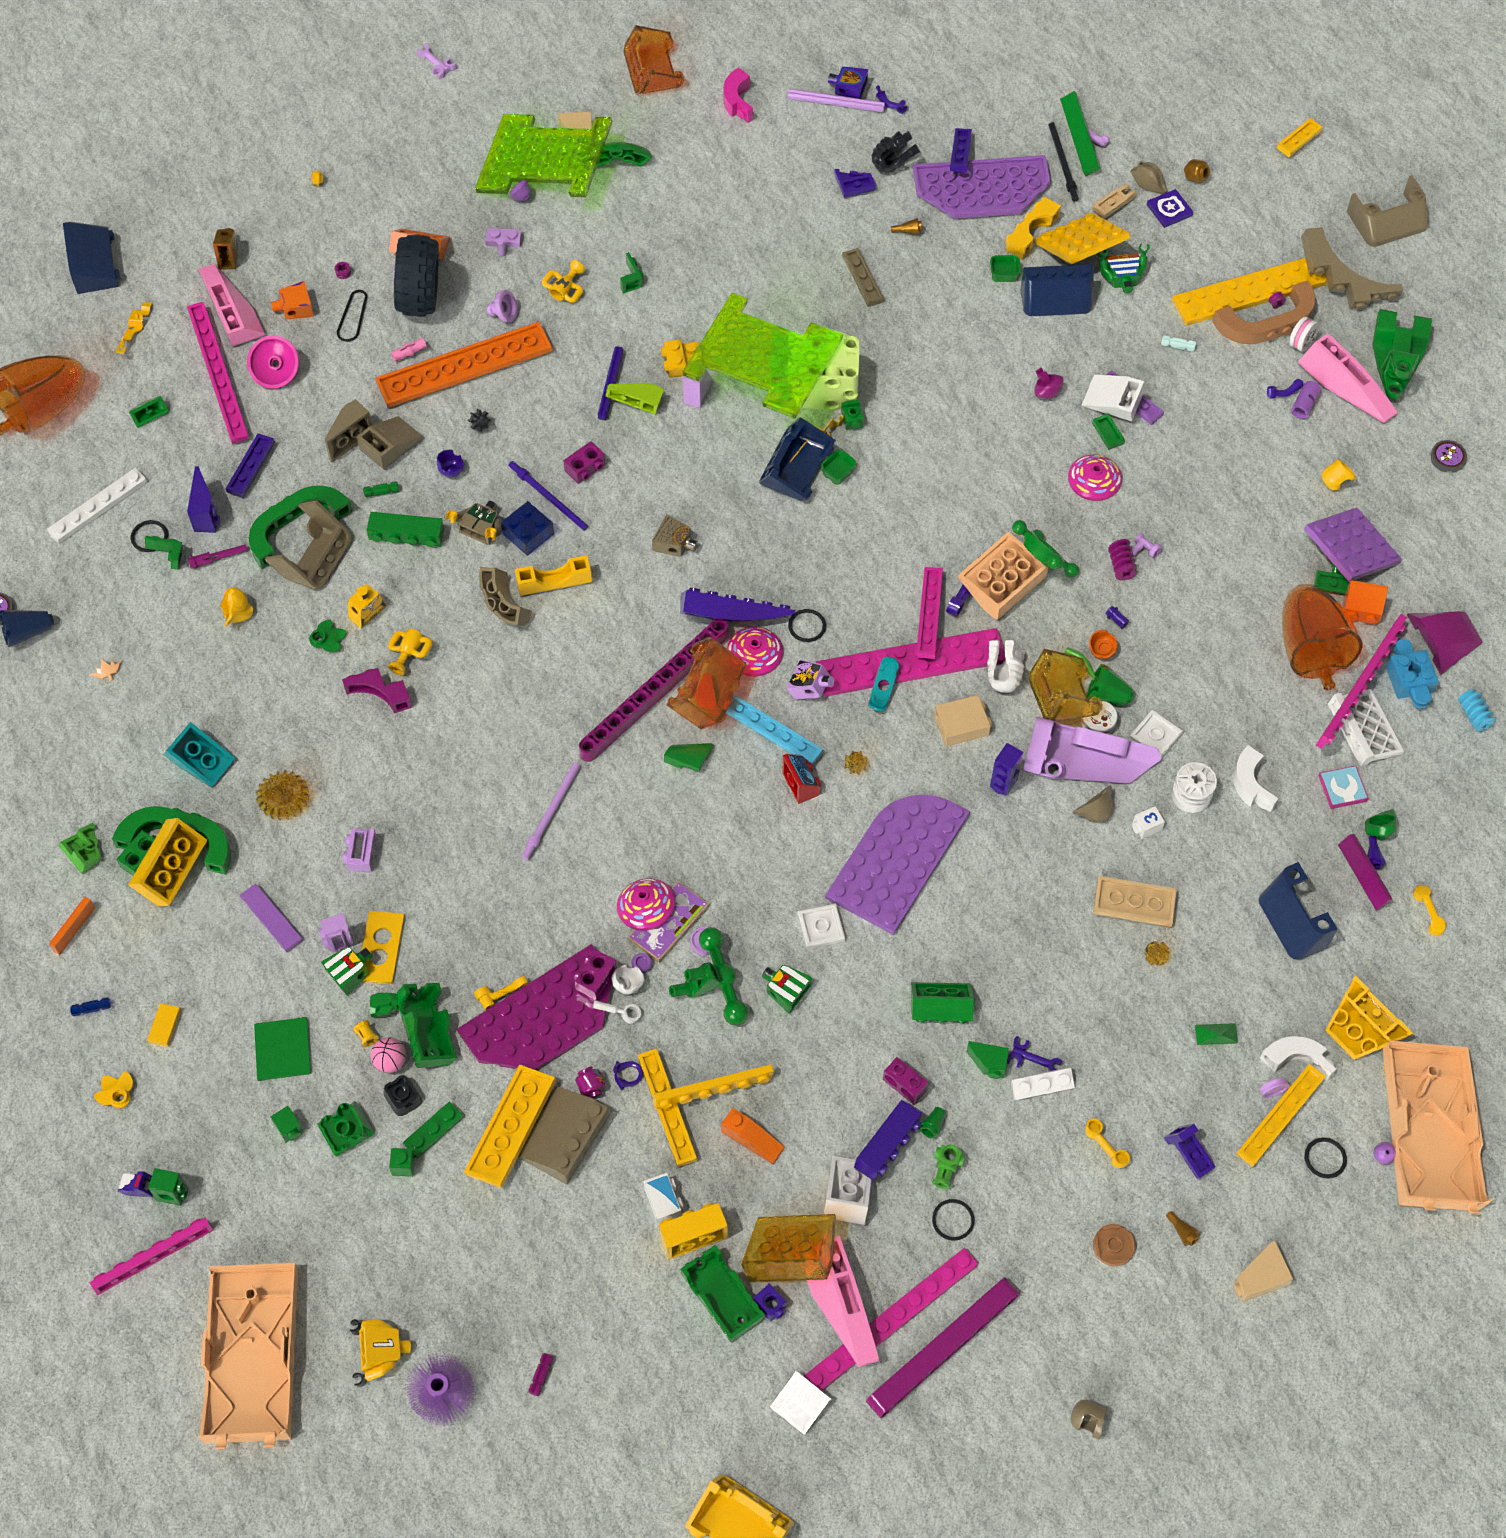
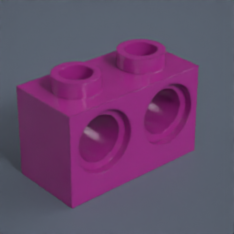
M592 441L563 460L564 471L578 484L583 480H587L590 475L601 470L606 465L605 454Z
M595 949L592 955L589 954L585 959V966L582 971L579 970L576 973L574 982L576 990L597 1000L614 970L617 969L615 959ZM599 963L604 965L602 968L594 967ZM586 980L594 981L592 984L584 983Z
M898 1057L884 1070L883 1080L913 1105L927 1091L928 1081Z

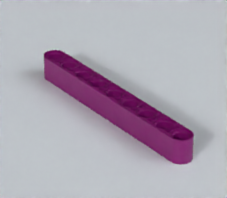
M1006 1277L1001 1279L873 1392L865 1402L880 1419L884 1417L1019 1296L1020 1292Z

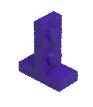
M1195 1124L1180 1126L1165 1136L1164 1139L1168 1145L1174 1144L1196 1179H1199L1214 1169L1215 1165L1194 1134L1199 1131Z

